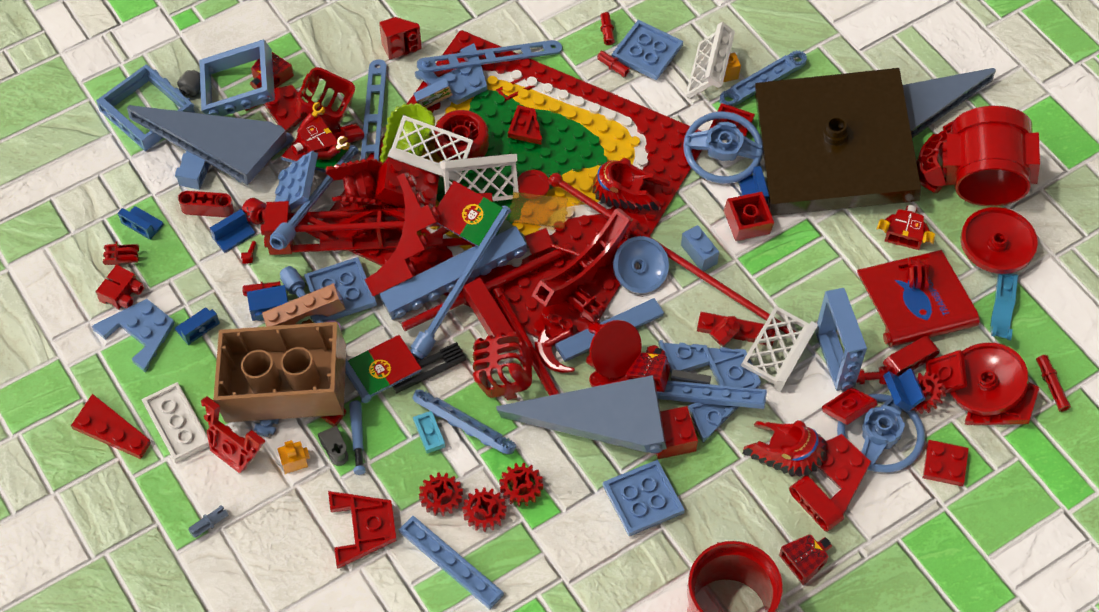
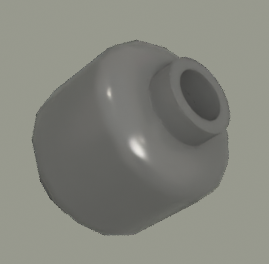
M187 70L179 78L177 85L184 96H196L201 90L200 73L198 71Z

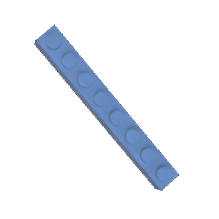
M516 226L493 238L466 284L472 282L480 275H487L496 267L506 265L508 261L514 258L522 257L527 252V245ZM474 246L380 293L381 300L391 319L401 318L406 312L412 309L417 310L424 303L435 301L446 292L450 293L478 246Z

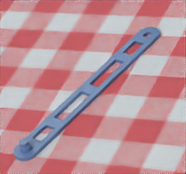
M549 40L425 57L417 61V68L422 72H434L554 55L561 52L562 45L558 41ZM543 47L544 51L531 52L530 48ZM514 50H521L523 53L518 55L497 58L494 54ZM478 55H485L486 59L483 60H475L459 63L457 59ZM449 60L450 64L437 66L435 61Z
M380 59L372 61L369 65L363 126L364 138L362 139L360 161L366 159V153H374V159L379 161L387 71L386 62ZM381 75L380 85H372L373 76ZM372 93H380L378 114H370ZM369 123H377L376 141L373 145H367Z

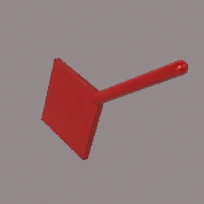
M547 228L524 236L531 255L550 248L576 256L581 254L553 244Z

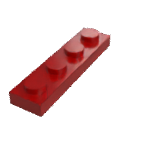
M700 312L697 332L709 334L726 316ZM738 319L740 329L733 339L754 343L764 324ZM774 328L766 330L768 338L775 336Z

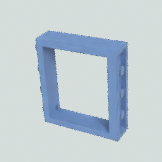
M264 39L199 60L201 111L204 114L225 116L275 100L272 49ZM260 59L261 88L212 103L211 74Z
M147 64L96 100L99 111L144 151H147L163 139V137L152 131L144 134L115 109V105L149 81L180 107L178 111L195 113L194 104L190 101V98L184 97L178 88L171 86L168 79H163L156 69L153 70Z
M845 288L825 291L815 333L836 391H846L848 388L855 387L867 347ZM837 330L845 349L844 353L836 333Z

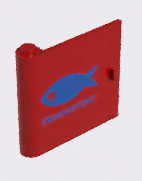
M942 250L909 257L911 260H916L917 258L925 260V258H928L929 287L924 289L923 277L921 288H916L915 277L913 288L909 287V276H907L908 258L857 270L866 291L886 327L883 339L885 344H888L890 347L915 342L924 336L931 338L979 326L978 312Z

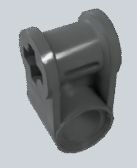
M334 426L318 433L320 443L323 449L326 450L331 462L336 466L346 464L348 461L347 448L338 427Z

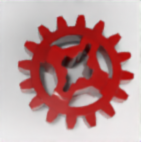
M926 371L924 376L918 373L917 377L925 400L911 409L918 411L920 414H923L924 410L930 413V408L932 407L937 409L936 404L943 403L941 397H946V394L943 392L946 390V387L943 385L944 382L935 373L930 374Z
M515 463L514 469L508 466V473L502 472L503 479L499 480L501 486L500 493H504L503 498H510L511 505L516 501L518 507H520L521 502L528 506V501L536 502L535 496L541 497L540 490H543V477L539 476V470L533 471V465L527 468L525 463L522 464V467Z
M438 472L435 478L429 475L430 481L423 480L424 486L419 487V500H422L421 506L426 507L427 513L433 510L434 516L441 512L443 517L446 511L452 514V508L459 509L458 503L463 501L461 496L463 495V489L461 488L460 481L456 482L455 476L448 478V473H445L444 477H441L440 472Z
M483 487L482 492L475 489V495L468 494V499H464L462 512L465 513L464 520H469V527L475 525L476 531L483 527V531L486 532L487 527L494 530L495 524L501 526L500 519L505 520L507 506H505V498L500 499V492L494 494V489L486 492V488Z

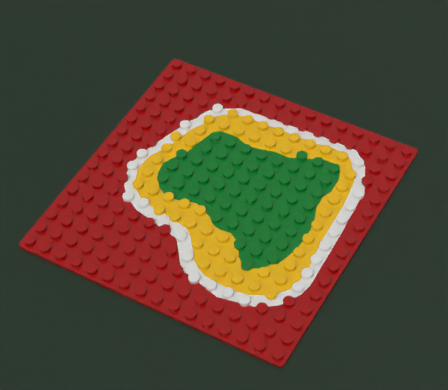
M461 30L442 55L460 53L461 49L473 43L476 50L499 48L501 46ZM513 51L494 53L496 58L518 55V53ZM478 55L479 60L486 59L485 55ZM457 58L459 63L466 62L464 58ZM530 58L483 64L481 67L487 84L486 91L458 105L445 99L427 108L435 117V126L442 116L451 111L468 110L478 114L486 122L489 131V147L484 157L517 154V179L523 172L528 170H539L545 173L548 178L553 173H559L563 181L611 212H614L617 208L614 205L608 207L606 203H601L600 200H596L595 194L592 193L593 179L599 167L605 162L611 160L620 161L623 158H627L637 168L652 173L656 177L668 180L670 182L669 187L644 181L640 190L648 191L660 203L661 209L659 211L653 209L650 211L643 209L641 211L638 208L632 210L619 207L627 215L635 218L639 222L637 228L648 236H651L691 170L683 147L689 125ZM449 60L437 61L436 63L437 66L450 64ZM455 69L434 71L437 77H441ZM524 75H527L528 77L527 81L524 79L515 84L510 83L514 80L520 79ZM423 81L416 92L427 87L428 84ZM503 86L501 91L506 97L517 91L519 92L518 96L505 101L504 96L499 95L496 89ZM527 86H535L530 90L523 89ZM414 94L408 101L407 105H409L410 103H417ZM518 105L535 109L542 136V145L508 137V131ZM384 134V136L381 138V142H380L379 161H381V159H380V155H381V153H382L381 148L383 147V139L385 138V134ZM434 139L427 146L429 152L436 150ZM424 148V150H423L421 156L427 154V151H426L425 148ZM691 149L695 161L702 150ZM437 152L431 154L434 162L439 163L443 161ZM371 153L368 158L374 159V153ZM505 166L500 173L508 178L512 173L511 166ZM487 168L483 175L490 180L496 172L491 168ZM469 170L465 177L473 182L478 174L473 170ZM498 175L492 183L500 189L505 180ZM440 176L436 206L439 205L445 195L444 178ZM480 177L474 185L483 190L488 182ZM464 179L459 182V184L467 188L470 185ZM508 183L502 191L507 196L514 195L513 187ZM490 185L484 193H492L493 197L497 190ZM551 185L548 193L538 200H529L519 194L517 199L493 201L501 207L508 206L511 209V213L508 214L505 220L516 226L523 235L526 236L547 228L553 244L562 247L570 243L573 251L582 253L609 220L560 187H552ZM473 187L470 189V190H472V191H474V192H476V193H479V192H478L475 188H473ZM346 190L340 196L346 195ZM336 201L329 211L400 207L387 203L359 208L354 203ZM327 218L322 221L328 224H337L348 218ZM365 218L355 223H364ZM442 226L427 227L421 230V233L428 236ZM395 228L384 229V241L400 240L402 236L401 231ZM369 229L354 238L353 242L378 241L377 230ZM353 230L320 232L337 240ZM451 231L443 235V239L462 238ZM623 237L617 248L628 239ZM472 245L429 247L409 259L415 263L418 275L472 248ZM396 248L348 251L383 266ZM527 248V252L522 257L514 258L508 261L506 265L496 267L487 275H480L474 280L480 277L483 283H486L555 250V248H550L531 255L529 248ZM569 253L499 287L505 293L507 300L527 334L539 338L542 329L546 330V337L548 338L560 334L564 329L559 325L550 323L547 319L548 313H558L562 320H572L574 329L571 331L572 336L588 329L589 324L592 323L587 318H582V313L568 302L545 307L532 296L541 279L559 272L578 256ZM613 261L610 265L599 267L590 283L577 287V289L579 287L592 297L596 295V299L603 303L606 309L621 286L614 273ZM491 290V291H489V292H490L491 296H492L493 299H494L495 296H494V294H493V292H492L493 290ZM446 292L443 295L448 297L450 293ZM468 302L464 303V305L470 307ZM601 311L600 316H596L594 321L599 322L605 311Z

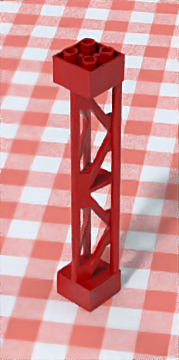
M477 193L493 202L492 193ZM289 201L266 202V209L262 211L264 224H261V235H265L264 246L268 248L269 255L292 254L294 252L397 248L400 240L384 241V229L395 228L403 232L405 208L307 212L294 229L296 232H306L319 239L320 244L293 245L292 239L285 248L277 250L271 246L270 236L281 223H288L296 212H291ZM327 218H348L337 224H328L324 221L319 220ZM365 218L364 223H355ZM435 223L429 227H437L441 225ZM444 227L426 236L429 242L427 244L428 247L476 246L464 238L443 239V235L450 231ZM353 230L337 240L320 232ZM367 230H377L378 241L353 242L354 238Z

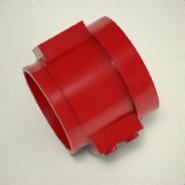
M983 106L968 110L959 115L952 123L951 134H947V141H943V175L946 178V185H955L956 193L960 198L981 206L1007 205L1025 197L1030 191L1031 184H1038L1040 169L1039 132L1033 133L1031 119L1022 111L1006 106Z
M741 541L717 542V544L705 549L694 561L687 584V598L689 602L687 612H704L697 603L696 594L704 586L719 580H733L747 585L758 594L766 612H777L783 589L781 574L772 558L760 548Z

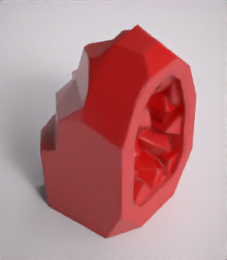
M728 316L709 335L720 346L725 347L737 335L740 329L739 320L735 316Z

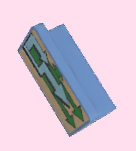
M446 78L413 93L417 103L426 108L453 96Z

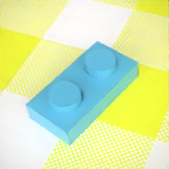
M431 411L413 417L414 424L427 454L446 447Z

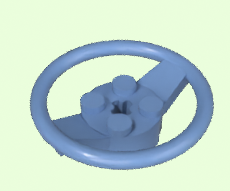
M713 112L700 117L689 127L684 138V154L690 167L699 176L716 183H734L747 178L753 173V168L759 166L763 156L762 138L756 127L746 118L731 112ZM729 119L747 128L755 142L743 136V133L736 128L737 126L730 122H720L713 128L711 127L710 130L695 131L708 121ZM691 149L708 150L710 157L721 161H733L738 155L754 160L746 170L739 174L718 176L702 169L694 160Z
M869 394L877 402L885 403L881 407L871 408L863 422L862 437L865 441L861 452L871 461L868 470L881 473L902 470L911 465L923 450L925 443L923 423L916 411L910 410L906 412L912 419L917 431V441L914 450L907 458L900 462L887 465L875 464L884 449L892 448L901 439L905 423L901 418L903 409L895 405L892 396ZM840 421L837 424V435L842 434L846 437V424Z

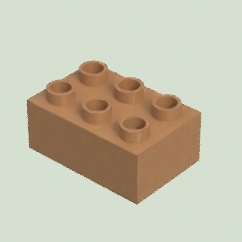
M338 322L219 330L213 401L220 405V414L225 423L344 415L346 343Z

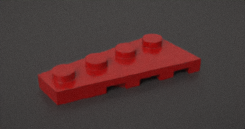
M93 394L71 424L73 430L139 459L142 458L151 444L150 439Z

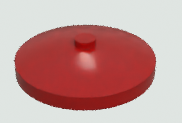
M988 207L974 212L965 221L960 236L962 249L968 259L979 268L997 274L1014 273L1025 268L1032 261L1038 245L1036 232L1030 222L1019 213L1001 207Z
M990 342L975 344L962 351L964 353L967 387L950 392L953 400L961 408L977 415H997L1010 410L1021 401L1027 391L1029 378L1026 364L1016 351L1008 346Z

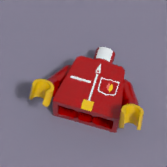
M316 102L312 107L313 112L306 116L297 130V143L292 145V151L295 155L303 152L306 155L310 151L318 153L317 160H330L340 153L341 149H349L350 144L347 142L342 145L347 138L341 136L337 140L322 118H317V115L324 114L325 108L322 107L320 111H317L320 103Z
M908 205L906 210L898 209L896 214H891L885 220L880 219L876 228L887 233L885 242L915 250L920 249L921 243L931 242L934 244L936 235L930 232L927 223L924 222V216L917 214V207L914 205Z

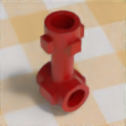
M881 366L879 367V372L864 373V369H860L856 383L865 384V380H879L880 384H886L883 375L889 371L892 372L891 367Z

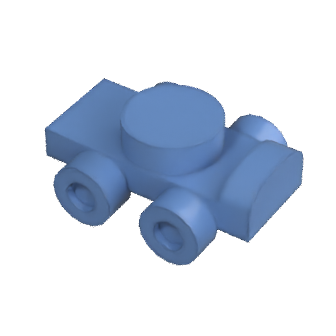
M280 419L260 420V423L255 424L254 430L261 436L268 437L269 434L274 435L276 427H272V425L278 424Z

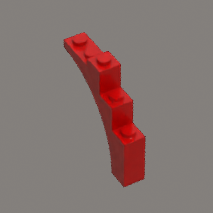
M409 173L397 176L405 202V222L400 241L389 260L377 272L364 279L373 297L417 275V267L409 258L429 248L427 245L429 244L428 239L424 233H421V230L440 221L438 208L432 204L424 205L425 199L422 193L417 191L415 187L417 185L416 181Z
M620 208L615 209L605 226L589 246L559 272L541 279L532 296L545 307L567 302V298L573 296L579 285L592 281L599 267L612 263L618 249L617 247L633 219Z

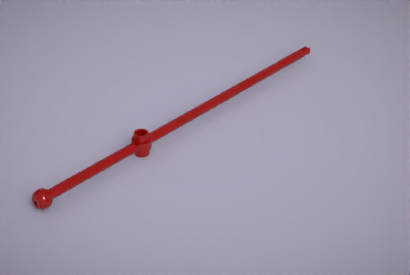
M553 173L550 176L549 184L552 187L562 188L608 219L611 217L613 212L563 181L559 173ZM631 217L633 221L623 237L628 239L634 235L636 237L644 236L651 238L637 228L639 222ZM659 243L664 248L668 258L767 321L770 316L769 313ZM775 318L776 323L781 322L780 320ZM787 326L778 327L784 333L789 334Z

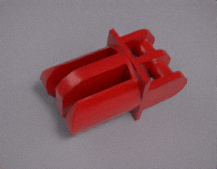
M357 123L343 127L338 124V129L331 130L337 140L341 136L347 138L343 144L356 142L364 138V132Z
M116 241V244L104 245V265L117 264L120 266V263H138V244L118 245Z
M908 257L907 276H909L910 288H913L914 277L916 288H921L922 277L924 289L929 287L928 258H925V260H920V258L911 260Z
M580 287L573 293V296L567 298V302L582 313V318L585 317L591 322L595 320L596 316H600L601 311L606 310L605 305L596 299V295L592 297Z

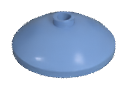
M638 236L626 240L619 246L614 255L613 269L617 280L624 288L635 293H648L660 287L665 281L669 270V261L664 248L657 241L649 237ZM635 263L640 264L639 269L635 268Z

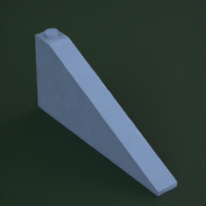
M989 68L903 85L912 138L992 82L996 69Z
M133 105L127 107L129 119L182 149L204 159L207 163L246 185L254 179L287 141L286 130L282 126L268 121Z
M653 375L496 406L501 418L646 453H659L667 449Z

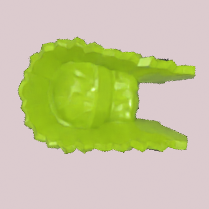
M419 103L403 104L401 107L396 106L395 110L391 111L390 117L387 118V130L384 133L385 138L381 148L380 159L382 163L388 158L403 115L435 126V117L431 111ZM405 122L404 130L406 134L416 130L413 123ZM428 128L419 131L423 140L430 138L432 135L431 129ZM418 132L408 136L412 146L422 142ZM406 138L398 141L396 148L405 150L410 146ZM431 140L425 143L426 146L430 145ZM422 144L413 148L417 156H421L425 147Z

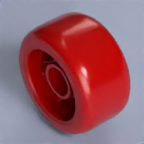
M455 110L445 114L437 122L435 127L473 140L467 158L484 157L487 153L489 131L486 122L478 114L468 110ZM443 134L437 137L441 147L451 142L448 135ZM434 139L435 149H438L439 146ZM462 140L455 143L458 153L466 150L468 145L467 142ZM453 145L442 149L446 158L457 154ZM441 150L438 151V152H437L438 156H439L442 160H445L444 157H443V155H442Z

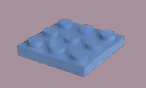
M638 20L611 56L617 57L618 61L657 80L682 48L683 41Z
M310 151L280 172L274 202L289 201L292 211L309 200L318 153Z
M358 257L304 274L310 293L334 283L341 294L346 310L329 317L319 315L323 322L377 306L375 297L372 296L364 280L366 275Z
M658 460L603 482V487L628 536L656 526L685 512Z

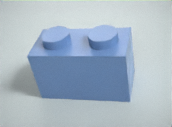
M186 151L182 155L180 167L176 169L175 177L178 180L179 186L200 190L211 164Z
M698 225L682 233L681 246L699 269L705 271L718 264V249Z

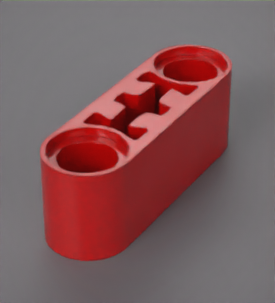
M183 191L178 196L181 211L186 215L228 217L234 213L231 196L226 193Z
M924 336L888 356L883 361V365L891 367L893 374L899 377L908 369L915 370L924 365L925 361L934 359L940 353V350L928 336Z
M805 475L789 487L793 498L824 531H830L844 520L841 510L809 476Z

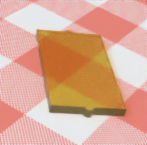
M513 192L509 222L564 228L565 217L568 215L566 211L568 198Z

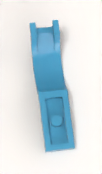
M998 274L995 302L990 323V332L993 337L1007 338V340L1012 338L1013 329H1010L1016 301L1017 274Z

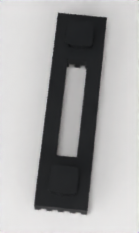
M453 343L441 349L440 352L419 361L418 364L421 368L442 358L445 363L392 386L396 394L466 361V356L458 343Z

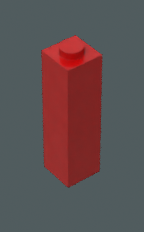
M480 277L463 286L462 294L488 336L493 335L497 337L498 333L503 332L507 335L509 331H513Z

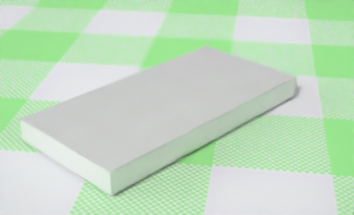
M178 382L141 399L175 464L209 447L208 436Z

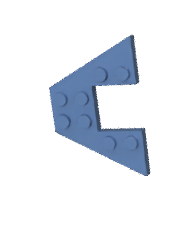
M663 340L658 342L659 347L665 351L671 374L672 369L689 372L709 365L718 385L757 389L761 384L758 375L741 366L747 355L744 349L732 350L726 347L717 349L699 344L663 343ZM704 403L688 405L690 416L702 442H705L738 408L736 406Z

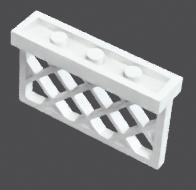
M723 22L717 25L715 33L699 42L686 93L688 98L697 95L712 85L717 88L723 85L735 31Z
M403 115L388 157L443 177V169H441L440 162H434L431 154L441 150L445 159L443 161L456 157L461 159L460 155L464 154L463 159H467L473 140ZM405 122L413 123L416 130L406 134L404 130ZM425 128L431 129L434 136L423 140L419 131ZM418 132L422 142L412 146L408 136ZM443 134L448 135L451 142L441 147L437 137ZM406 138L410 147L405 150L397 149L398 141ZM435 139L439 148L429 152L425 143ZM461 140L467 142L466 150L458 153L455 143ZM423 144L427 154L421 157L417 156L413 148ZM453 145L457 154L446 158L442 149ZM455 171L448 172L449 180L457 181L460 176Z
M517 154L440 161L441 169H443L445 194L450 187L449 184H452L449 181L448 172L455 171L460 176L456 182L459 183L464 179L470 184L468 189L473 187L479 193H484L490 185L494 187L497 193L493 196V201L519 198L516 171ZM505 166H511L512 173L508 178L500 173ZM487 168H491L496 172L490 180L483 175ZM469 170H473L478 174L473 182L465 177ZM498 175L505 180L500 189L492 183ZM480 177L488 182L483 190L474 185ZM508 183L513 187L514 195L507 196L502 191Z
M775 306L741 366L775 384L774 388L781 392L818 324L813 321L809 324ZM777 313L783 316L785 322L776 323L774 315ZM797 324L803 327V329L799 332H793L791 325ZM787 326L789 334L781 335L778 327ZM774 328L777 336L768 338L766 330ZM791 338L794 345L785 347L783 339ZM778 340L781 348L772 350L770 342ZM766 343L768 351L759 352L757 345ZM783 352L785 360L777 361L774 354ZM770 355L773 362L764 364L761 356ZM757 357L760 365L753 366L748 363V360ZM775 367L776 376L773 377L768 374L766 368Z

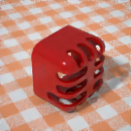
M315 67L310 70L309 74L307 73L303 80L294 108L295 114L301 119L304 112L307 114L313 112L312 107L316 102L312 101V97L320 79H323L326 84L318 100L320 106L317 107V111L324 107L321 103L328 88L333 89L334 94L329 105L324 107V114L317 115V118L321 117L330 131L338 129V124H341L351 105L355 85L351 81L323 68ZM307 89L312 93V96L306 94ZM338 93H342L344 95L343 101L339 109L333 111L331 107ZM302 97H304L308 101V103L303 101Z
M509 331L506 335L502 332L498 333L497 337L489 335L485 340L478 338L474 342L473 370L475 372L473 373V379L487 397L504 396L507 400L517 398V392L525 391L531 386L532 352L519 333ZM514 350H519L520 355L517 353H506L499 355L501 353L510 352ZM516 358L523 365V368L517 363L498 365V362L502 359ZM505 366L509 368L510 375L515 382H509L503 375L502 369ZM493 369H497L499 378L504 385H498L491 374ZM488 380L493 387H488Z

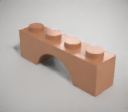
M333 283L265 311L262 314L267 327L295 325L299 320L307 316L325 315L329 317L346 309L341 294Z

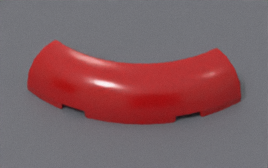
M953 121L943 126V131L939 134H933L925 142L919 153L921 173L926 181L933 186L946 185L942 172L943 141H947V134H951Z

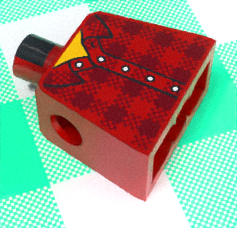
M272 52L274 88H277L291 79L294 74L292 64ZM258 59L251 68L254 79L250 82V85L254 89L262 87L260 59Z
M656 348L653 354L640 353L626 372L627 380L653 375L657 391L665 392L670 373V365L667 356H665V351L661 348Z
M806 535L783 545L779 556L804 586L825 566L828 560L826 551L832 548V545L826 537L817 542L812 535Z

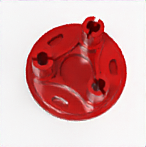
M613 320L606 324L593 321L589 324L588 330L595 335L591 341L590 355L587 357L586 363L607 378H619L626 375V372L641 353L642 343L638 330L631 323L623 320Z

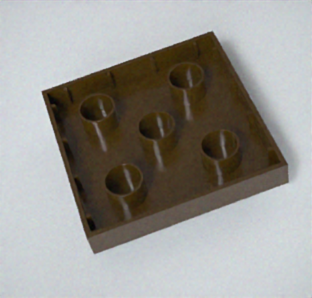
M900 68L755 83L756 106L760 136L762 138L770 213L772 216L920 201L921 186Z

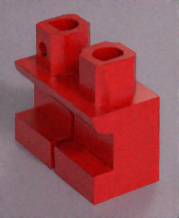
M116 264L108 274L107 279L102 282L95 292L99 302L104 304L110 303L119 310L121 307H131L134 302L133 297L130 296L131 293L141 294L144 286L143 283L136 279L134 273Z

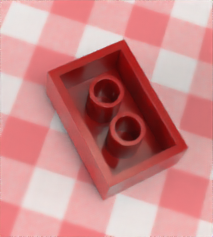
M389 157L379 168L375 199L405 208L403 191L397 176L409 173L416 181L417 185L415 187L417 191L421 192L425 199L424 205L432 204L436 206L439 175Z

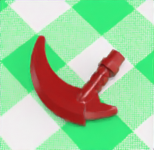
M542 329L538 342H535V350L542 363L553 371L561 373L575 371V368L561 364L555 358L552 351V346L572 336L570 329L563 330L552 338L546 337V330Z

